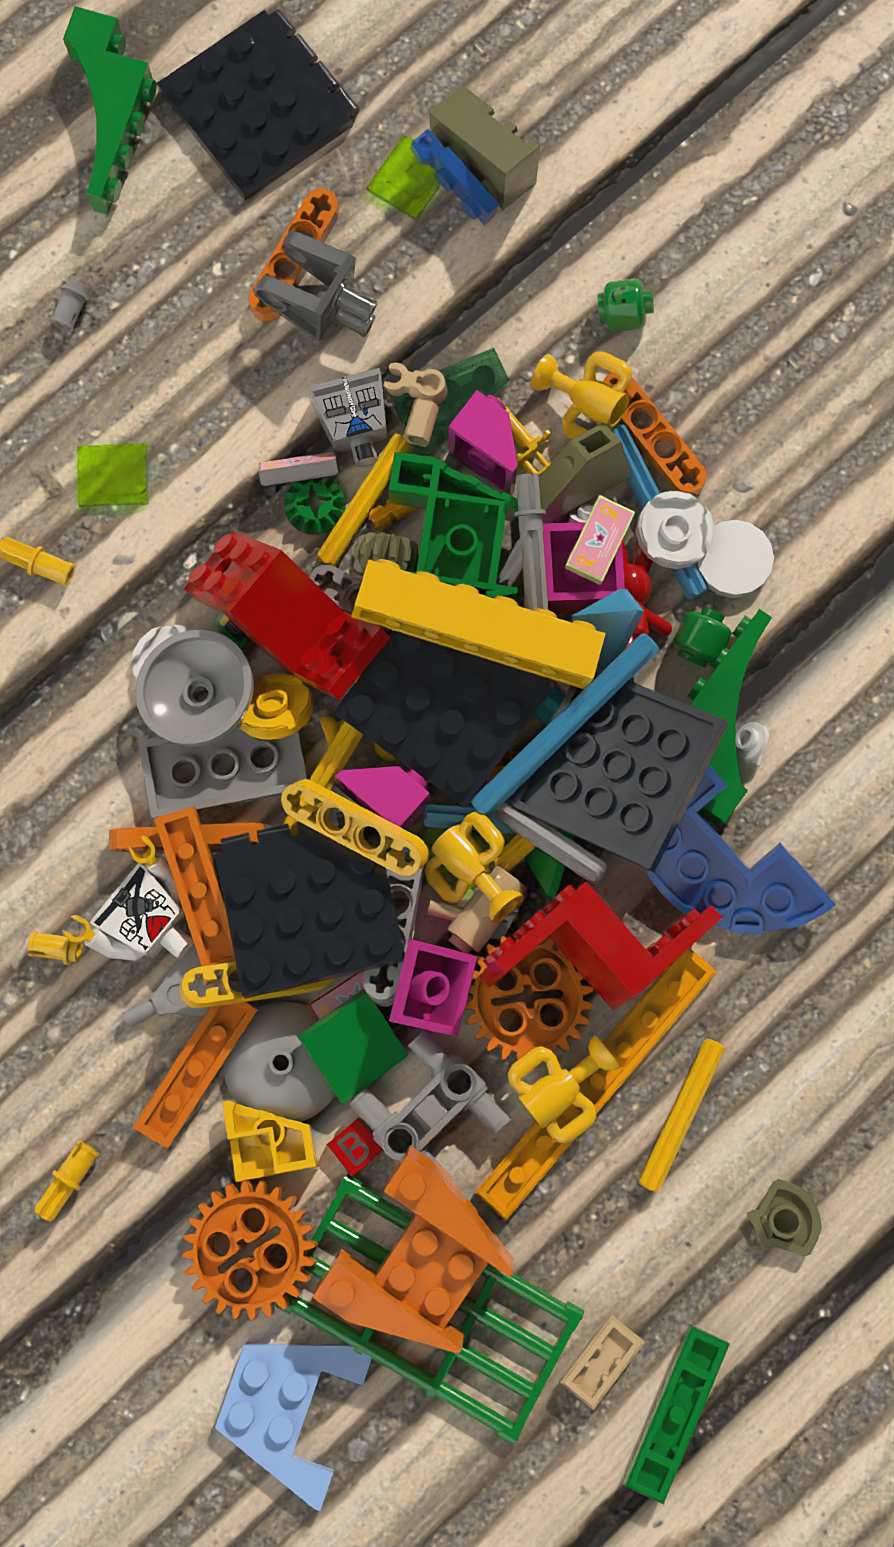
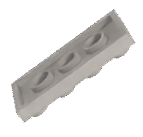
M237 725L221 739L202 746H180L170 743L161 737L138 741L150 814L153 820L154 818L195 806L197 812L281 796L284 789L298 780L308 779L299 730L281 739L263 740L249 736ZM259 748H269L274 753L272 764L266 768H258L252 763V756ZM222 755L231 756L235 761L234 770L226 776L217 775L213 770L215 760ZM182 763H191L196 769L193 780L185 784L177 782L174 777L175 769Z

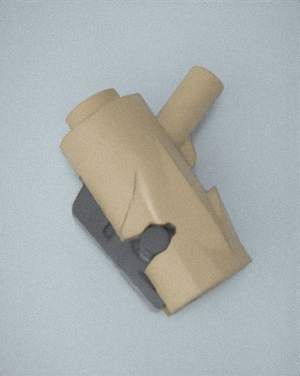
M495 866L489 874L503 891H519L524 896V901L527 896L525 892L526 886L501 867ZM477 885L472 889L475 892L469 900H462L457 905L431 899L427 915L452 921L447 928L452 934L448 941L467 954L471 950L479 954L489 939L500 940L502 936H505L522 905L521 903L514 912L502 921L493 923L489 917L488 909L491 901Z

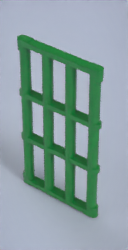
M346 1174L341 1179V1185L336 1192V1196L311 1240L319 1244L324 1233L381 1265L390 1252L389 1250L333 1218L344 1197L350 1198L403 1230L413 1215L361 1186L363 1182ZM316 1246L307 1250V1255L315 1258L317 1264L305 1266L303 1270L321 1279L330 1265L313 1256L317 1248ZM489 1263L484 1268L481 1275L487 1277L476 1300L466 1295L457 1309L467 1315L460 1327V1330L464 1332L463 1342L476 1320L542 1358L546 1362L533 1384L463 1343L459 1354L441 1349L446 1352V1355L434 1376L371 1339L370 1337L374 1329L366 1327L364 1332L361 1333L301 1297H294L288 1293L289 1307L282 1309L276 1302L274 1303V1306L289 1315L292 1312L345 1344L355 1347L354 1351L361 1355L363 1352L372 1357L374 1361L426 1390L425 1395L433 1399L436 1396L496 1431L497 1437L512 1446L519 1440L530 1412L569 1338L584 1314V1310L569 1301L566 1303L560 1301L515 1274L509 1277ZM495 1283L566 1323L554 1346L484 1306ZM455 1358L525 1398L514 1422L443 1381Z

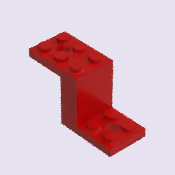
M235 531L223 536L216 543L214 553L205 564L199 565L192 571L189 576V582L183 588L194 600L226 615L286 673L338 700L342 698L391 638L381 627L352 618L351 614L344 612L281 549Z
M587 881L576 890L571 885H568L542 909L547 914L546 916L541 910L538 911L513 934L517 942L508 937L483 960L487 968L479 977L490 988L549 937L612 1010H615L635 998L723 917L712 905L701 913L694 908L671 925L664 932L665 935L645 948Z

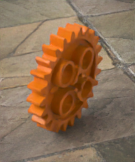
M505 936L501 937L499 945L507 939ZM550 938L544 945L539 944L509 971L514 978V987L509 991H502L495 984L489 988L482 981L479 975L487 968V965L483 962L485 958L477 956L476 966L480 970L479 972H473L472 981L474 984L470 985L468 993L472 998L466 1002L465 1010H472L474 1015L465 1024L466 1026L478 1024L480 1029L473 1038L478 1040L486 1036L489 1039L485 1049L487 1052L499 1046L501 1048L500 1060L502 1061L508 1057L510 1052L515 1053V1061H517L531 1049L540 1046L550 1049L554 1054V1047L557 1046L565 1053L570 1050L565 1038L568 1037L576 1041L580 1040L582 1036L574 1027L576 1025L587 1026L590 1022L580 1014L581 1011L593 1008V1004L583 1001V996L591 993L593 987L581 986L580 981L584 977L575 971L573 964L564 957L565 955L560 950L552 949L554 943ZM490 944L485 947L487 956L496 949ZM537 966H546L552 970L554 975L552 985L543 986L535 980L534 970ZM524 988L527 989L529 995H538L551 991L562 992L561 998L537 999L530 1005V1008H527L526 1003L522 1001L500 1006H493L491 1000L495 998L518 997L523 993ZM543 1006H552L559 1012L560 1020L557 1026L550 1027L541 1021L540 1010ZM506 1010L513 1011L519 1016L520 1026L517 1031L508 1032L501 1027L499 1022L501 1012Z
M246 1180L242 1181L239 1193L233 1183L226 1185V1198L219 1191L212 1192L211 1199L214 1206L200 1203L198 1208L204 1217L189 1219L188 1222L197 1230L196 1233L183 1236L184 1240L193 1244V1249L182 1253V1257L193 1259L194 1265L184 1272L185 1275H198L199 1279L192 1286V1290L206 1288L207 1293L203 1299L204 1304L214 1299L219 1300L216 1313L221 1314L229 1306H232L233 1319H238L242 1316L244 1309H247V1314L251 1321L258 1318L261 1307L264 1314L270 1317L275 1314L274 1302L282 1309L290 1306L287 1293L294 1297L302 1295L303 1292L298 1286L297 1281H311L312 1277L303 1269L305 1266L317 1264L315 1258L307 1255V1250L318 1246V1242L306 1239V1234L311 1232L315 1225H302L300 1220L307 1214L308 1210L303 1209L295 1212L292 1209L297 1199L296 1196H291L284 1201L281 1200L283 1187L278 1186L268 1194L267 1181L259 1182L256 1190L253 1191L251 1181ZM253 1208L259 1209L265 1218L264 1226L260 1231L253 1230L248 1224V1214ZM276 1226L280 1227L281 1232L270 1241L256 1248L253 1252L254 1256L239 1260L224 1273L220 1271V1266L247 1248V1243L261 1239ZM219 1232L226 1234L230 1240V1249L226 1255L219 1254L214 1247V1239ZM274 1244H280L286 1249L287 1261L283 1267L275 1265L270 1259V1250ZM240 1268L247 1269L253 1277V1284L248 1291L241 1289L237 1285L236 1274Z

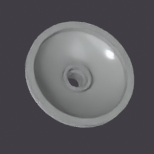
M190 630L175 634L152 650L139 671L136 682V702L139 713L146 725L155 734L170 743L180 746H202L212 743L230 733L245 716L253 696L254 679L252 669L243 651L224 635L208 630ZM208 691V696L205 700H197L201 692Z
M274 1002L258 1007L257 1012L223 1063L226 1085L237 1104L269 1112L289 1120L302 1122L321 1112L335 1097L297 1038L298 1035L316 1023L306 1005L295 1002ZM278 1055H285L289 1060V1066L284 1071H279L274 1066V1060Z

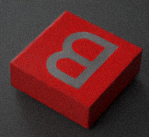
M359 1117L326 1144L352 1177L383 1151L374 1141V1136Z

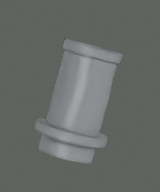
M69 279L67 284H63L60 288L63 293L53 316L50 318V322L61 330L73 332L83 304L89 303L90 297L88 293L90 290L84 284Z

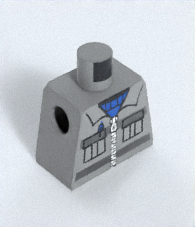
M380 368L308 386L313 408L335 453L352 450L357 467L374 464L378 460L374 444L387 440Z

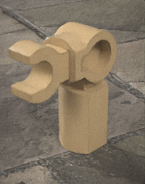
M390 363V373L400 376L401 379L397 383L384 381L385 392L392 396L410 393L411 397L417 398L414 400L403 438L410 444L426 447L429 444L437 418L438 405L447 397L444 376L435 369L409 372L401 363Z

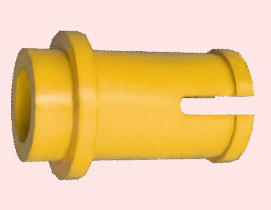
M33 931L28 942V956L62 960L64 965H70L71 962H79L83 942H74L66 936Z

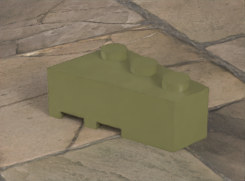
M462 86L429 113L430 132L445 148L449 147L500 204L499 207L504 210L536 184L540 144L533 139L526 144L515 135L518 130L510 121L505 125L499 123L492 117L495 114L494 109L465 86Z

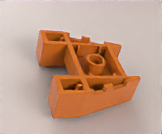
M410 1145L387 1179L383 1192L415 1213L376 1272L341 1249L319 1281L312 1298L347 1322L459 1354L463 1347L464 1332L449 1322L488 1263L511 1277L514 1272V1258L496 1234H493L481 1219L478 1211L469 1199H466L454 1184V1180L445 1168Z

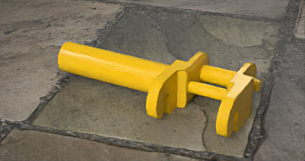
M506 407V411L509 412L513 439L522 449L526 450L524 454L521 455L519 453L516 456L518 467L522 466L528 474L535 473L540 477L551 462L548 463L538 452V448L551 437L552 433L546 430L542 437L538 435L534 439ZM533 456L544 466L538 472L528 461Z

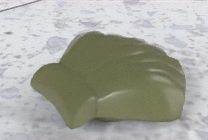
M777 1179L771 1184L759 1209L747 1213L758 1235L762 1251H767L771 1247L776 1246L799 1255H810L822 1229L820 1213L809 1193L800 1186L782 1179Z

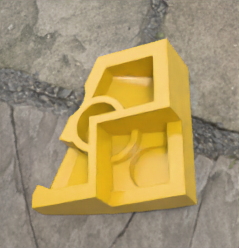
M233 1101L222 1102L236 1182L318 1168L310 1125L243 1106Z

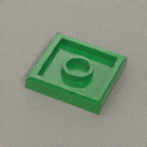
M365 989L360 990L297 1036L330 1089L342 1104L346 1103L408 1056L375 1002L367 995Z

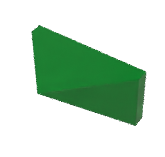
M557 828L555 829L570 840H574V836ZM536 846L524 859L544 898L551 901L556 896L565 865Z

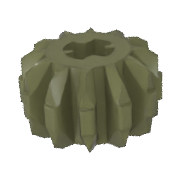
M383 532L363 534L358 537L357 544L354 546V571L358 575L364 576L368 560L377 562L379 559H384L398 564L401 570L416 572L419 559L418 544L407 537H400L395 534H385Z

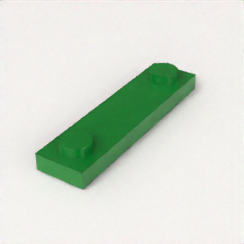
M689 1324L623 1481L624 1486L664 1505L730 1343Z

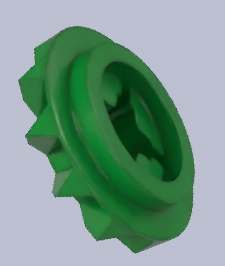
M328 477L294 481L290 489L285 492L284 511L286 517L295 529L305 534L320 535L333 530L346 508L345 497L339 484H336ZM311 491L315 492L319 500H325V503L319 505L318 518H315L310 506H303L304 503L310 501Z

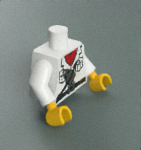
M140 836L148 845V850L144 854H136L129 846V852L138 864L89 922L95 927L90 929L88 921L81 916L72 915L71 918L81 922V931L76 935H71L63 930V933L74 942L84 940L86 946L108 958L133 961L142 958L144 955L154 958L164 947L177 959H180L189 951L194 942L191 937L179 929L186 920L172 873L168 861L160 853L155 854V847L150 838Z

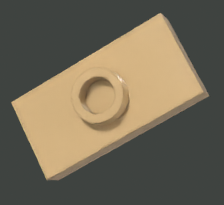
M610 1313L559 1381L588 1407L594 1410L645 1342Z

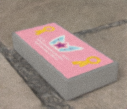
M335 451L259 463V477L263 486L333 476L338 473Z

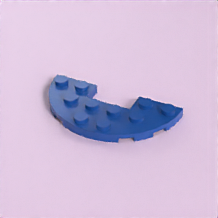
M708 765L655 873L645 869L651 881L662 895L679 910L687 914L695 908L701 913L712 905L723 917L714 926L728 929L734 933L764 934L765 931L779 930L787 927L792 929L816 919L836 905L830 895L781 842L749 868L700 815L698 811L727 787V783L710 765Z

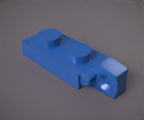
M429 129L425 130L411 143L410 149L419 163L430 165L431 168H434L436 171L435 177L447 191L453 190L462 200L460 204L470 218L473 220L478 218L485 225L495 216L500 204L449 147L445 148Z

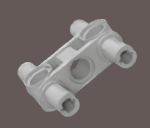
M425 1029L408 1047L433 1072L431 1075L433 1079L399 1113L396 1111L391 1113L367 1088L349 1104L374 1130L372 1133L374 1141L397 1164L405 1152H397L389 1144V1136L395 1129H405L412 1136V1147L441 1166L427 1151L429 1148L427 1144L461 1109L464 1111L468 1109L493 1135L511 1119L485 1092L488 1088L479 1075L458 1054L455 1055L453 1053L450 1056ZM455 1070H463L470 1076L471 1085L465 1093H453L447 1086L448 1076Z

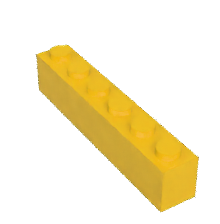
M379 559L377 562L368 560L354 605L352 618L585 689L593 680L606 634L596 631L594 625L584 621L567 622L558 619L555 613L546 609L536 608L532 611L519 607L515 600L508 597H487L479 594L476 588L469 585L457 584L452 586L439 582L440 579L431 573H410L401 570L398 564L389 560Z

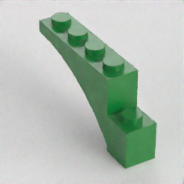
M75 6L63 41L70 60L78 62L87 78L95 107L96 152L87 196L95 212L108 215L112 202L116 203L120 197L122 188L121 177L124 169H129L132 163V145L136 135L140 136L142 134L145 124L144 111L147 103H152L154 100L157 84L156 80H153L148 62L123 56L126 38L122 35L116 17Z
M758 609L752 619L746 615L742 618L732 632V635L738 638L730 650L724 648L717 660L709 664L716 670L708 681L700 677L687 695V697L693 700L690 704L691 706L723 718L729 724L709 763L727 783V787L698 811L700 815L719 828L726 823L748 791L741 785L738 770L736 714L739 693L748 662L759 638L772 619L771 616L761 609Z

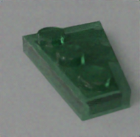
M494 347L438 370L444 376L447 397L438 405L439 411L428 446L422 447L411 444L416 455L429 456L448 440L449 425L476 390L486 397L487 395L497 397L509 387L510 380ZM404 393L400 396L389 395L405 430L414 400L417 398L411 397L410 393Z

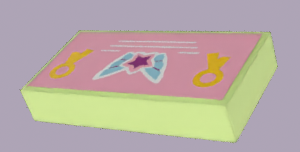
M599 495L567 561L565 569L601 585L635 512Z

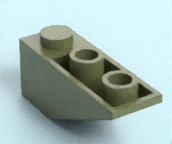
M604 422L570 440L540 475L541 509L546 510V515L542 516L543 524H548L632 476L622 441Z

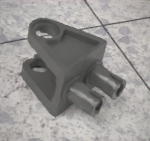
M289 231L283 241L285 245L284 254L328 286V290L326 292L321 291L315 296L271 276L263 275L253 290L254 294L263 303L318 342H320L330 323L335 321L365 338L375 321L376 316L373 313L378 301L372 300L352 288L356 257L299 232Z

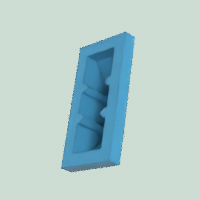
M620 588L571 616L573 621L588 622L596 627V631L606 633L597 664L599 669L605 670L625 650L644 610L628 590Z

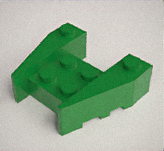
M394 452L389 484V503L426 509L417 572L431 573L440 579L439 582L452 586L457 584L472 586L479 591V594L487 597L503 596L515 600L518 588L497 585L496 580L505 521L518 522V518L514 517V512L518 511V499L480 483L479 479L467 473L464 475L447 467L446 463L434 457Z

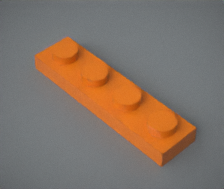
M188 807L154 818L201 966L236 962L222 888L196 807Z
M248 1001L209 1007L140 1113L133 1128L168 1149L257 1012L258 1007Z

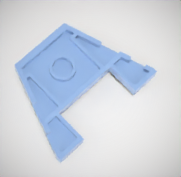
M245 1343L215 1429L312 1508L320 1511L334 1470L293 1455L321 1371L363 1385L372 1357L363 1352L361 1355L354 1351L355 1347L349 1345Z

